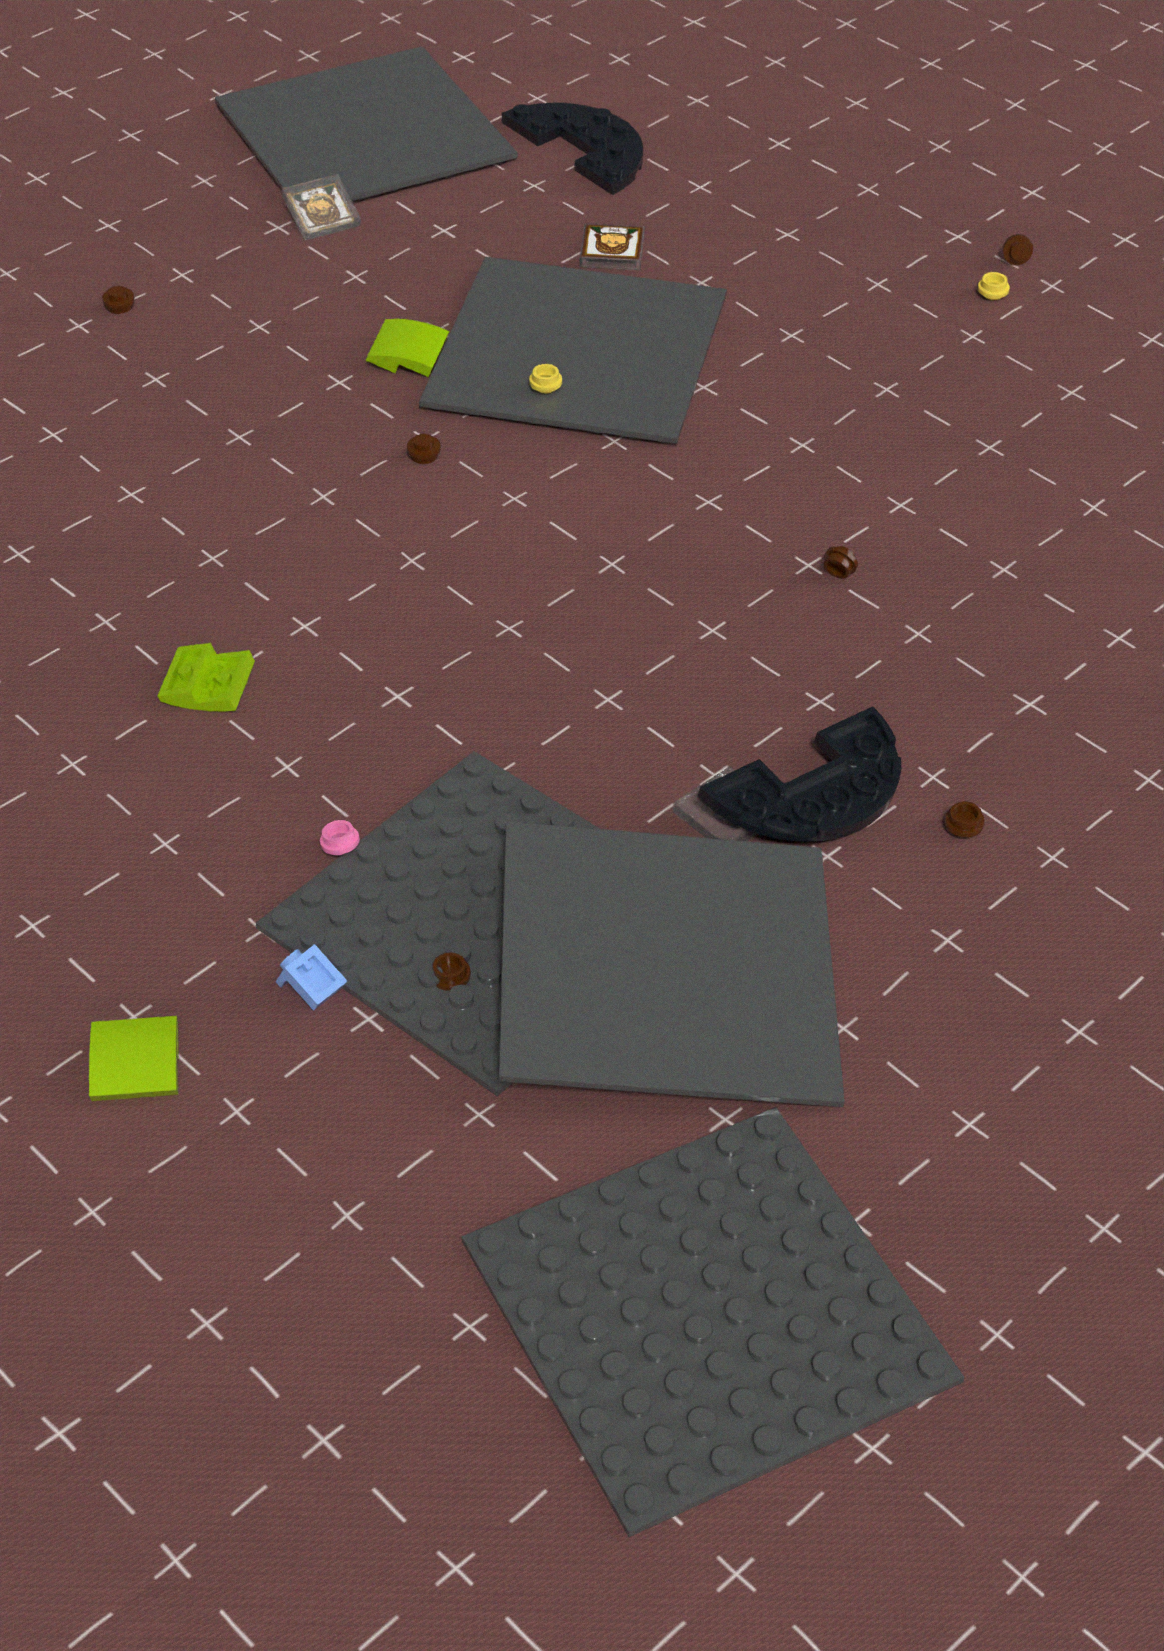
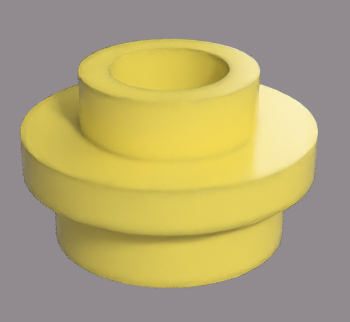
M998 272L986 273L978 284L979 293L989 300H999L1009 293L1010 286L1007 282V277Z
M540 364L534 367L533 373L529 377V384L534 390L548 394L561 387L562 376L556 366Z

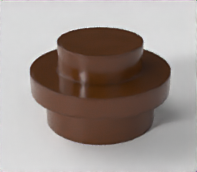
M1023 234L1010 236L1004 242L1002 248L1003 257L1012 265L1024 264L1033 254L1031 240Z
M113 286L103 294V304L111 313H126L132 308L134 293L124 286Z
M418 434L407 443L408 454L418 464L434 462L441 450L440 441L429 434Z
M830 547L824 554V568L834 577L845 579L858 568V561L854 553L846 547Z
M958 802L946 813L945 826L949 832L956 836L964 838L974 837L980 834L984 828V816L981 809L974 803Z
M451 952L439 955L433 962L434 975L440 980L436 984L437 988L450 991L454 986L466 985L471 977L470 966L461 955ZM438 966L443 970V973L438 970Z

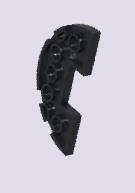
M540 103L532 105L519 104L514 106L513 109L502 112V123L536 146L561 137L586 153L587 155L575 160V171L611 195L629 186L635 180L636 172L642 169L643 143L639 134L629 122L612 114L608 109H598L573 103Z
M872 706L817 732L814 743L832 760L831 762L783 783L758 759L700 786L697 797L713 810L715 814L735 825L760 835L802 842L837 839L867 827L888 808L900 780L902 769L901 757H898L895 747L896 737L883 716Z

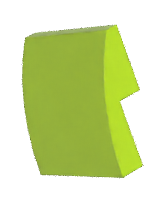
M385 319L367 355L366 361L393 373H396L399 365H402L429 377L449 331L415 320Z
M211 643L180 646L177 648L158 693V698L160 702L186 709L213 712L236 711L255 660L250 650L216 654Z
M177 1016L91 1022L89 1050V1097L91 1101L178 1095L177 1059H179Z

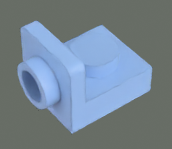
M315 944L303 954L297 949L286 957L280 964L283 971L275 981L280 988L289 983L313 1011L347 983L344 976Z

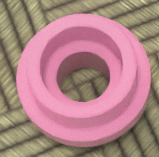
M345 820L328 823L322 829L320 837L322 850L327 854L341 856L354 850L360 842L358 831L350 822Z

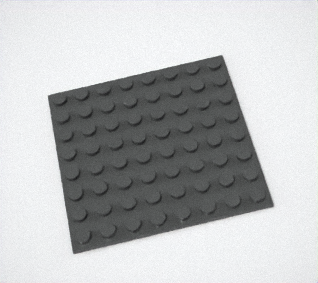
M423 46L215 97L216 104L287 196L337 183L345 201L350 202L358 199H368L373 195L385 192H395L400 188L411 185H422L430 180L448 178L457 173L468 170L475 171L480 167L501 164L507 160L518 158V152Z
M485 257L419 400V407L677 444L727 295V289ZM540 364L556 366L562 376L561 387L548 394L534 390L529 384V377L533 373L534 367Z
M473 751L360 840L354 850L341 855L257 921L256 929L291 953L299 949L303 954L315 944L347 980L342 989L498 1097L513 1083L498 1081L506 821L600 828ZM444 953H457L470 966L471 977L466 985L454 986L450 991L437 988L436 984L440 980L433 972L434 960ZM438 966V970L443 973V970Z
M506 821L498 1081L843 1107L845 1100L822 848Z
M776 1107L462 1236L463 1245L628 1537L964 1382L965 1377Z

